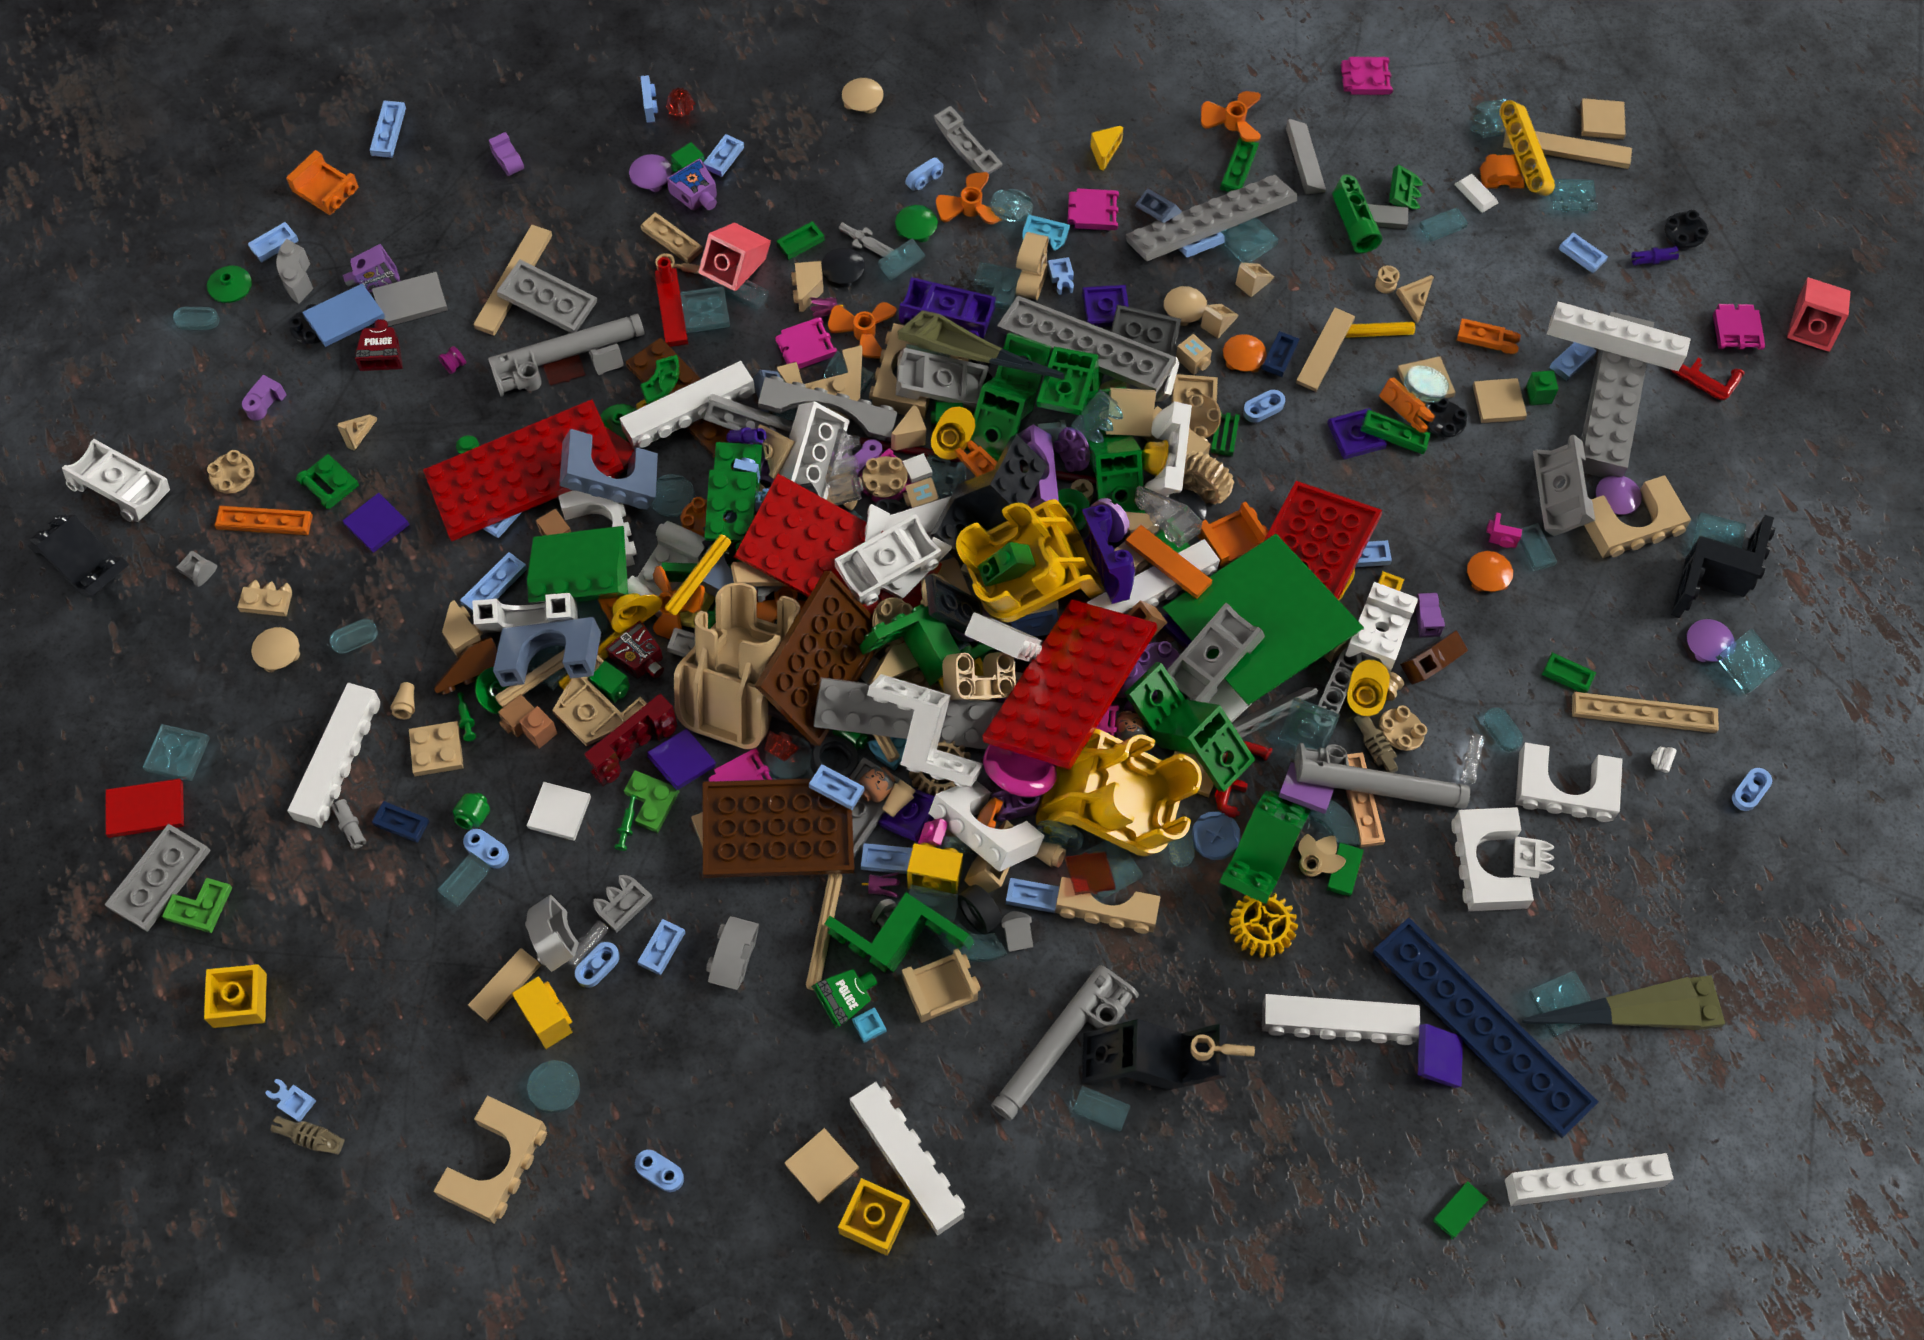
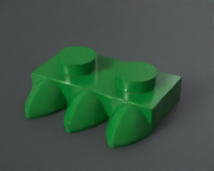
M1398 164L1393 168L1389 202L1398 207H1408V209L1413 210L1419 209L1420 205L1414 198L1422 197L1420 191L1416 188L1423 185L1421 179Z

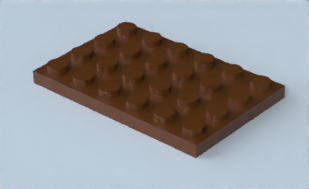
M824 571L754 686L813 746H820L830 730L813 726L820 678L858 682L877 650L862 654L859 646L865 640L864 636L872 632L873 616L832 571Z
M812 779L703 782V878L854 873L852 810L809 788V783Z

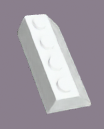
M815 401L800 404L789 439L795 441L779 474L797 484H813L818 496L827 500L850 420Z

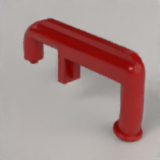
M1699 357L1691 368L1682 364L1679 371L1671 370L1672 373L1719 400L1728 399L1745 374L1741 369H1733L1729 381L1724 386L1699 371L1702 366V359Z
M1244 741L1251 754L1264 758V761L1268 760L1273 751L1272 748L1269 749L1259 744ZM1236 779L1225 792L1216 789L1215 800L1218 810L1225 813L1228 817L1236 818V815L1239 816L1240 811H1238L1237 807L1227 805L1231 789L1246 792L1248 784L1245 781Z

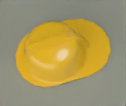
M959 406L952 407L946 410L940 417L931 436V447L937 456L946 460L955 459L958 457L955 453L956 449L961 448L963 451L965 450L967 442L970 441L975 429V419L970 411Z
M1167 440L1148 442L1141 451L1142 469L1155 477L1164 469L1169 450Z
M637 593L621 596L612 607V628L616 632L625 633L639 620L643 623L660 610L662 600L655 595L640 596Z
M1376 660L1360 662L1354 668L1351 675L1347 702L1350 708L1361 716L1375 715L1382 710L1385 704L1390 684V675L1387 668L1381 662Z

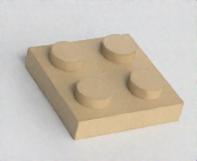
M458 721L409 729L414 776L464 768Z

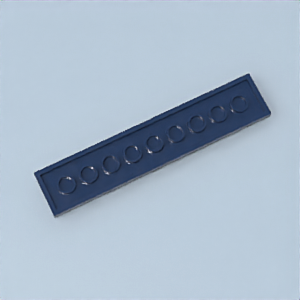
M1409 917L1373 950V953L1456 1035H1459L1463 1042L1561 1139L1598 1103L1564 1067Z

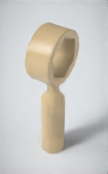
M664 253L656 258L657 270V261L662 257H667L672 262V268H679L684 272L699 274L700 265L676 264L671 254Z
M1207 1035L1194 1037L1190 1048L1193 1057L1201 1061L1210 1059L1214 1051H1220L1225 1055L1251 1057L1255 1055V1046L1231 1044L1215 1046L1212 1038ZM1207 1043L1210 1050L1208 1053L1198 1052L1195 1048L1196 1044Z

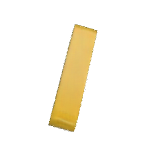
M1507 100L1501 105L1499 112L1527 187L1530 191L1539 195H1550L1554 190L1555 183L1525 106L1512 100Z

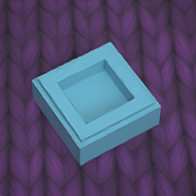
M875 1007L852 1018V1022L863 1043L887 1032Z

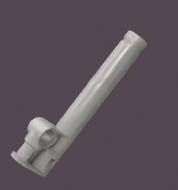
M634 314L628 318L624 317L492 356L488 360L500 396L502 397L504 392L513 389L537 390L541 386V377L537 366L632 339L634 336H642L645 333L639 314Z
M1299 743L1296 748L1294 763L1298 782L1448 807L1454 806L1460 809H1466L1469 803L1470 787L1468 785H1457L1451 782L1349 766L1346 750L1336 744L1328 745L1326 748L1312 749L1304 747L1303 743Z
M1098 965L999 1093L1000 1096H997L991 1104L992 1108L1003 1118L1012 1121L1018 1113L1017 1111L1022 1108L1086 1022L1096 1029L1117 1024L1125 1013L1124 1008L1131 999L1136 1000L1139 996L1134 987L1106 967ZM1108 1013L1112 1016L1113 1020L1105 1022L1100 1018V1015Z

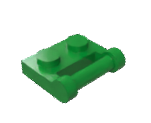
M329 454L325 455L308 470L301 471L296 477V480L301 485H305L321 500V504L326 509L332 508L359 486L358 481ZM318 477L333 493L327 494L313 479Z

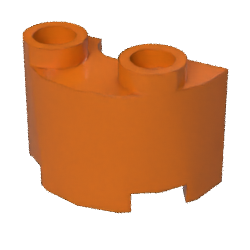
M1490 154L1485 158L1486 161L1480 167L1481 183L1485 188H1498L1504 184L1509 185V188H1524V176L1515 154Z

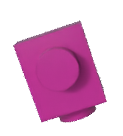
M1496 512L1494 519H1489L1486 529V533H1490L1488 542L1505 548H1516L1522 535V529L1501 525V513Z
M940 818L925 823L918 844L929 843L934 848L942 849L946 838L945 831L948 822Z

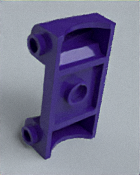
M911 277L906 297L899 305V321L906 325L924 310L941 314L967 331L984 339L995 310L996 297Z
M1097 505L1082 509V514L1089 526V535L1084 540V544L1111 604L1130 600L1135 578L1134 561L1129 551H1114L1112 545L1108 546V538L1113 524L1110 508L1105 505Z

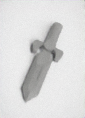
M843 222L840 224L839 230L854 238L852 242L853 247L861 249L862 244L860 243H863V246L889 261H901L897 251L872 237L865 236H872V231L867 227L863 230H855Z

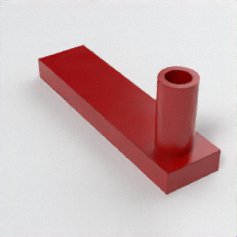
M662 257L657 261L658 271H655L665 342L670 347L687 345L688 339L677 269L671 267L669 258Z

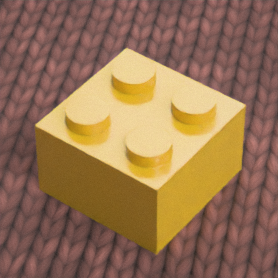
M914 843L907 869L908 889L956 899L962 875L963 853H959L958 850L953 848H934L929 843Z
M259 964L206 969L204 1019L213 1028L265 1023L266 972Z
M538 976L512 992L518 1006L545 1049L573 1033L569 1026L572 1020L548 981L543 984Z
M861 1178L838 1226L839 1234L888 1256L910 1209V1200Z

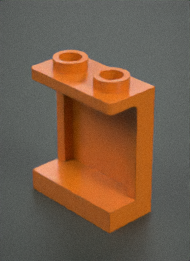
M316 150L286 177L292 192L329 215L340 208L342 203L359 188L354 174L349 173L346 176L324 161L322 154Z
M1245 501L1241 503L1238 511L1210 524L1207 520L1199 522L1196 536L1200 541L1205 539L1220 559L1218 569L1221 570L1261 544L1269 531L1258 520L1255 509L1249 507Z

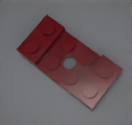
M661 693L584 754L594 768L590 773L602 786L612 783L619 777L622 772L619 762L627 760L631 756L632 751L637 747L647 744L652 735L660 741L675 732L678 725L673 706Z

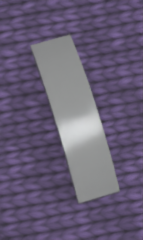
M952 106L934 115V119L945 138L974 170L991 174L1002 167L1003 163L990 149L986 151L963 126L964 120Z

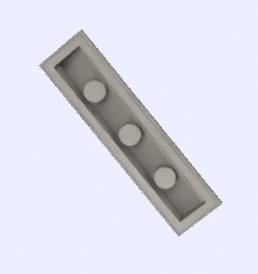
M1288 119L1286 131L1305 195L1326 192L1307 124Z
M714 394L710 396L703 419L732 430H740L744 427L757 429L759 424L787 438L790 436L794 423L793 421Z
M1304 687L1232 724L1240 737L1243 738L1313 703L1318 690L1317 688Z

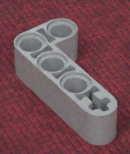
M1348 648L1341 652L1311 721V729L1314 733L1324 736L1332 730L1347 696L1354 668L1365 660L1381 662L1380 659L1363 652L1347 657L1345 654ZM1345 661H1351L1353 665L1347 664ZM1336 680H1342L1345 684H1339ZM1327 699H1333L1336 701V704L1328 702ZM1324 714L1328 715L1326 722L1321 721Z

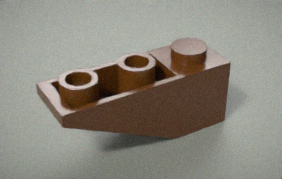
M1457 630L1400 665L1413 685L1426 680L1466 653L1468 649Z
M491 636L466 647L435 684L434 690L436 693L441 692L444 695L455 690L454 685L464 682L465 685L477 680V675L490 667H494L497 648Z

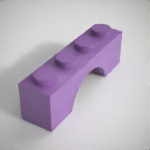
M1033 424L1017 434L1047 464L1027 504L1031 508L1051 499L1059 501L1052 435Z

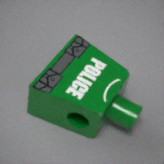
M854 969L819 981L812 985V988L833 1025L837 1028L871 1001L867 990L877 985V981L871 971L858 977Z

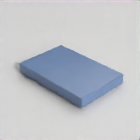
M363 283L303 311L305 319L325 347L374 324L378 319L385 318L383 311Z

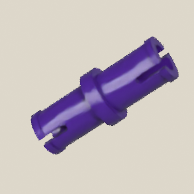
M1677 246L1662 249L1653 247L1647 251L1632 252L1631 259L1640 257V259L1632 260L1633 266L1648 263L1657 265L1663 261L1678 260L1679 253L1670 254L1678 252Z
M744 427L740 430H730V433H727L726 436L728 443L752 444L763 443V440H766V432L762 428L751 429Z

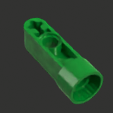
M1343 175L1333 190L1332 196L1354 251L1357 253H1368L1376 249L1382 243L1383 238L1357 179L1351 175Z

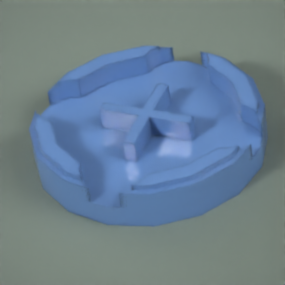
M1208 812L1201 815L1194 823L1191 832L1192 844L1196 851L1203 857L1211 860H1223L1231 856L1236 851L1241 839L1240 828L1236 821L1222 812Z

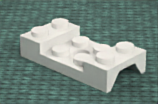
M1374 582L1359 619L1364 629L1352 636L1345 656L1351 657L1361 652L1379 658L1388 672H1391L1418 598ZM1376 628H1382V629L1385 630L1386 632H1381V631L1377 630Z

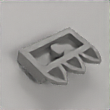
M619 875V884L623 890L615 887L606 888V894L610 903L603 899H594V908L599 917L616 933L653 899L652 895L642 885L627 875Z

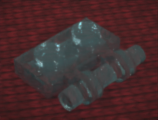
M1553 179L1555 183L1554 190L1551 193V201H1554L1553 210H1561V212L1574 210L1581 213L1597 211L1598 203L1594 202L1596 198L1594 180Z
M929 454L927 461L933 471V476L930 477L934 481L939 499H942L943 494L949 497L952 496L957 485L965 480L966 466L962 462H958L956 468L950 467L951 459L946 460ZM947 477L953 478L952 485L946 484Z

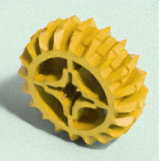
M1276 893L1269 898L1266 904L1245 895L1243 901L1239 900L1236 903L1237 908L1232 909L1231 915L1233 917L1230 918L1229 924L1234 927L1231 928L1230 933L1237 935L1234 939L1235 943L1243 942L1241 946L1242 951L1246 950L1247 947L1251 949V956L1255 954V951L1259 952L1260 958H1264L1265 952L1271 958L1274 957L1275 951L1282 954L1284 947L1289 948L1292 944L1290 940H1294L1296 937L1294 931L1297 930L1298 924L1294 923V921H1296L1297 916L1296 914H1290L1293 907L1292 905L1284 906L1285 898L1280 901L1276 900ZM1255 909V918L1250 919L1248 923H1244V916L1249 911ZM1266 909L1274 912L1275 914L1269 913ZM1260 920L1265 922L1264 924H1268L1267 929L1263 927V924H1259ZM1283 925V933L1278 938L1272 940V930ZM1251 934L1258 935L1261 938V940L1255 938Z

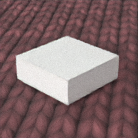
M924 453L902 461L911 483L933 476V471Z

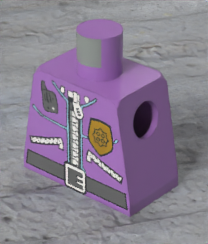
M381 244L352 258L350 262L353 271L343 275L348 287L363 283L368 292H373V288L400 281L396 265Z

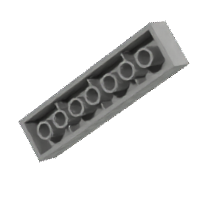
M1614 312L1609 314L1612 317L1654 328V322ZM1599 349L1581 439L1586 461L1582 462L1584 473L1603 478L1610 475L1623 477L1629 464L1647 362Z

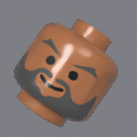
M1123 711L1118 714L1115 720L1117 732H1114L1116 738L1125 741L1136 735H1146L1144 723L1137 713Z
M872 767L858 781L860 785L864 786V792L861 797L867 802L871 800L875 803H880L890 794L895 778L885 767Z

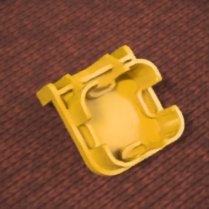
M1056 499L1048 500L1034 508L1024 503L1010 504L1002 509L1003 516L1008 521L987 532L979 523H973L964 528L957 537L956 549L961 560L966 564L972 578V587L975 594L980 598L984 609L1000 622L1016 621L1080 588L1090 599L1105 593L1100 577L1074 521ZM1009 542L1029 545L1036 564L1034 568L1020 578L988 587L984 585L978 568L979 564Z
M1095 729L1070 770L1056 765V782L1048 792L1041 796L1036 814V824L1052 833L1074 824L1138 856H1150L1162 851L1168 843L1180 839L1187 834L1191 819L1185 816L1176 820L1175 818L1180 800L1195 795L1199 791L1202 781L1201 770L1192 758L1184 754H1176L1162 761L1146 753L1145 751L1154 748L1155 740L1146 735H1136L1122 741L1100 729Z

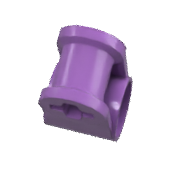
M1005 790L992 795V798L996 797L1003 801L1006 806L1004 808V804H1002L999 813L996 814L997 821H1009L1014 818L1033 815L1037 812L1040 805L1039 796L1021 797L1008 793ZM1026 798H1032L1033 800H1035L1031 804H1026L1023 802V800Z

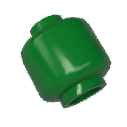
M477 792L474 794H464L453 809L456 824L466 830L479 828L490 812L487 798Z

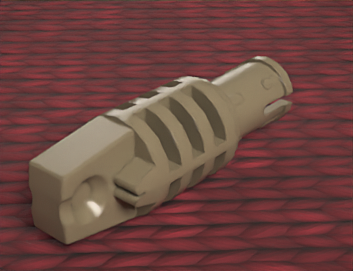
M1357 715L1354 721L1364 735L1363 742L1377 766L1383 765L1386 771L1390 773L1397 772L1398 766L1394 761L1397 755L1389 742L1386 741V737L1382 736V730L1376 729L1369 716Z
M277 1116L273 1122L281 1124L282 1127L271 1125V1132L289 1137L294 1144L317 1152L339 1154L345 1140L326 1128L306 1121L296 1123Z

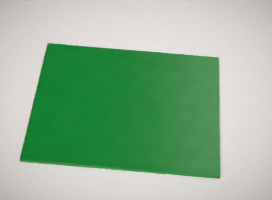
M1274 534L1211 575L1209 578L1213 580L1212 584L1198 599L1185 592L1163 607L1165 612L1191 641L1196 638L1225 603L1230 605L1239 616L1251 625L1262 629L1265 635L1262 641L1250 654L1246 653L1224 678L1248 706L1364 629L1361 623L1277 534ZM1211 649L1207 654V658L1215 659L1219 655V650Z

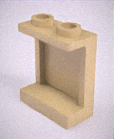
M959 948L955 949L952 955L915 970L911 966L902 970V979L921 1023L978 1000V991L981 990L978 980L975 976L971 977L968 971L971 968L966 954L961 955Z

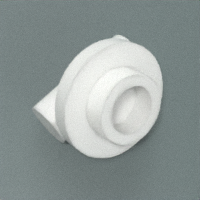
M1661 746L1654 750L1651 756V763L1654 765L1655 770L1669 773L1677 750Z

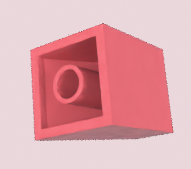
M736 223L715 230L708 234L698 273L736 291L766 260L771 240Z
M1807 277L1797 299L1787 338L1830 352L1849 315L1850 291Z

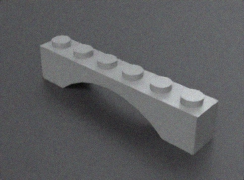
M777 376L764 378L758 408L783 413L787 410L798 408L800 404L815 401L826 408L841 412L851 418L862 428L868 437L890 442L897 412L893 411L894 408L887 405L877 407L864 399H858V401L851 400L848 395L841 393L836 395L828 394L827 390L815 387L814 390L805 388L806 385L800 382L786 383L783 382L784 379Z

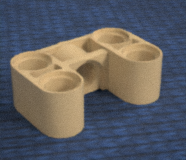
M1026 232L1016 262V268L1022 269L1016 286V296L1038 300L1048 268V236Z
M994 652L985 656L983 660L984 676H975L974 660L968 653L950 654L943 660L944 693L951 695L950 700L973 701L1007 698L1016 685L1014 657L1006 653Z

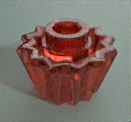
M676 88L669 93L666 108L675 117H683L684 115H689L690 111L694 110L695 102L687 90Z
M771 731L768 732L765 750L783 761L791 757L799 747L791 743L793 738L780 731L779 735Z

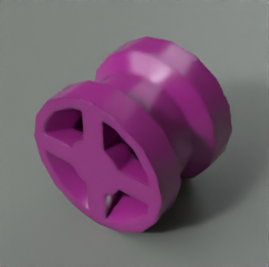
M451 346L446 354L442 353L438 356L440 363L450 374L456 372L457 367H463L466 364L465 358L455 346Z

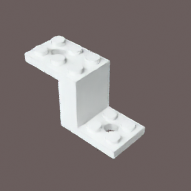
M880 674L869 686L867 695L874 697L873 699L880 703L891 702L897 704V707L903 710L914 709L900 765L907 767V770L919 773L922 771L928 773L934 779L944 780L945 778L954 781V784L960 787H972L981 773L983 764L937 750L951 695Z

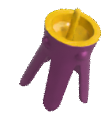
M810 297L811 302L816 305L811 307V311H816L813 313L814 317L812 319L830 315L832 308L837 305L836 298L821 299Z
M899 872L883 876L870 875L869 883H862V885L868 886L869 894H883L898 898L897 893L881 889L880 887L898 885L900 883L899 880L885 877L897 875Z

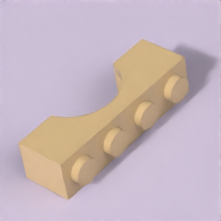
M1062 877L1055 913L1068 919L1078 917L1083 918L1088 923L1097 924L1103 922L1108 923L1113 928L1121 929L1128 927L1133 928L1138 933L1146 934L1154 931L1160 896L1135 892L1123 904L1106 905L1100 903L1091 895L1086 881Z

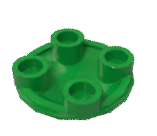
M922 205L905 207L898 213L895 221L896 231L899 236L918 240L919 242L928 241L929 236L935 232L938 224L936 214L930 208Z

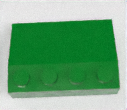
M624 526L533 537L527 577L528 603L546 602L545 595L570 593L576 602L616 598L628 594Z

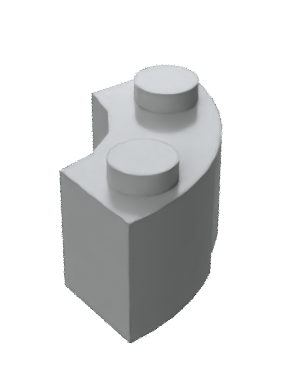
M286 239L278 251L276 260L277 270L287 293L294 301L300 304L313 290L306 273L310 262L304 248Z
M550 894L528 909L525 926L537 952L538 961L542 965H546L552 972L574 958L579 942L569 928L567 911Z
M730 916L726 925L721 924L718 931V939L720 940L715 955L710 957L707 963L706 971L710 972L708 982L738 990L744 980L747 965L755 947L758 923Z

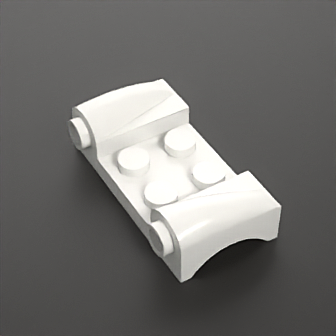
M1174 401L1160 411L1152 422V435L1157 439L1167 440L1169 450L1164 469L1144 486V497L1148 502L1167 506L1169 504V494L1182 491L1192 405Z
M95 439L90 442L87 451L77 462L62 467L66 485L72 491L76 492L78 490L83 492L88 487L118 503L121 510L120 514L129 522L132 520L139 522L170 491L167 478Z
M914 514L835 559V568L856 599L862 605L866 604L869 606L878 600L880 589L917 568H920L921 571L935 569L939 565L938 561L941 558V550L932 542L925 532L917 514Z
M666 521L664 524L661 523L656 530L658 545L638 577L631 576L627 579L628 594L637 593L640 596L655 595L659 597L662 591L653 579L655 567L661 566L662 562L699 563L702 559L701 555L707 551L702 544L705 538L670 521ZM669 582L672 590L679 589L683 582ZM659 610L655 616L659 618L662 612Z

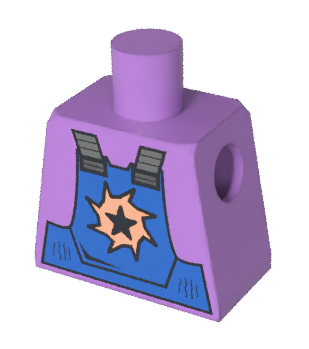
M701 159L696 160L667 178L669 193L691 210H695L702 205L707 210H711L716 206L717 201L714 199L717 196L716 184Z

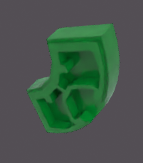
M677 355L656 360L654 375L648 381L640 384L646 405L667 396L675 387L680 371Z

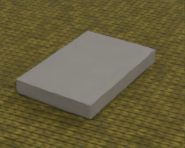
M437 272L372 289L375 301L384 313L385 318L383 320L388 322V326L448 310Z

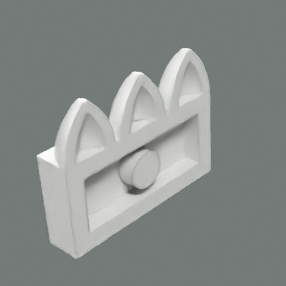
M1515 836L1513 875L1539 879V875L1553 871L1554 867L1547 862L1553 860L1554 856L1547 852L1554 849V846L1546 841Z

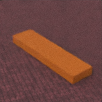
M219 506L214 526L217 530L309 535L313 515L311 511Z
M1142 525L1126 539V545L1194 598L1198 599L1212 584L1213 580Z

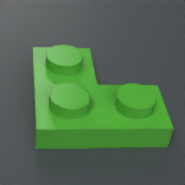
M636 770L624 789L625 795H635L637 800L644 802L635 819L636 825L656 833L662 827L680 792L679 790L676 791L672 785Z
M206 878L196 900L172 894L162 917L170 922L212 933L232 887L230 884Z

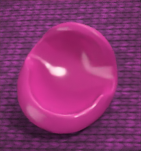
M991 744L988 745L985 751L983 766L986 773L999 787L1008 793L1021 797H1036L1048 792L1056 782L1057 769L1054 764Z

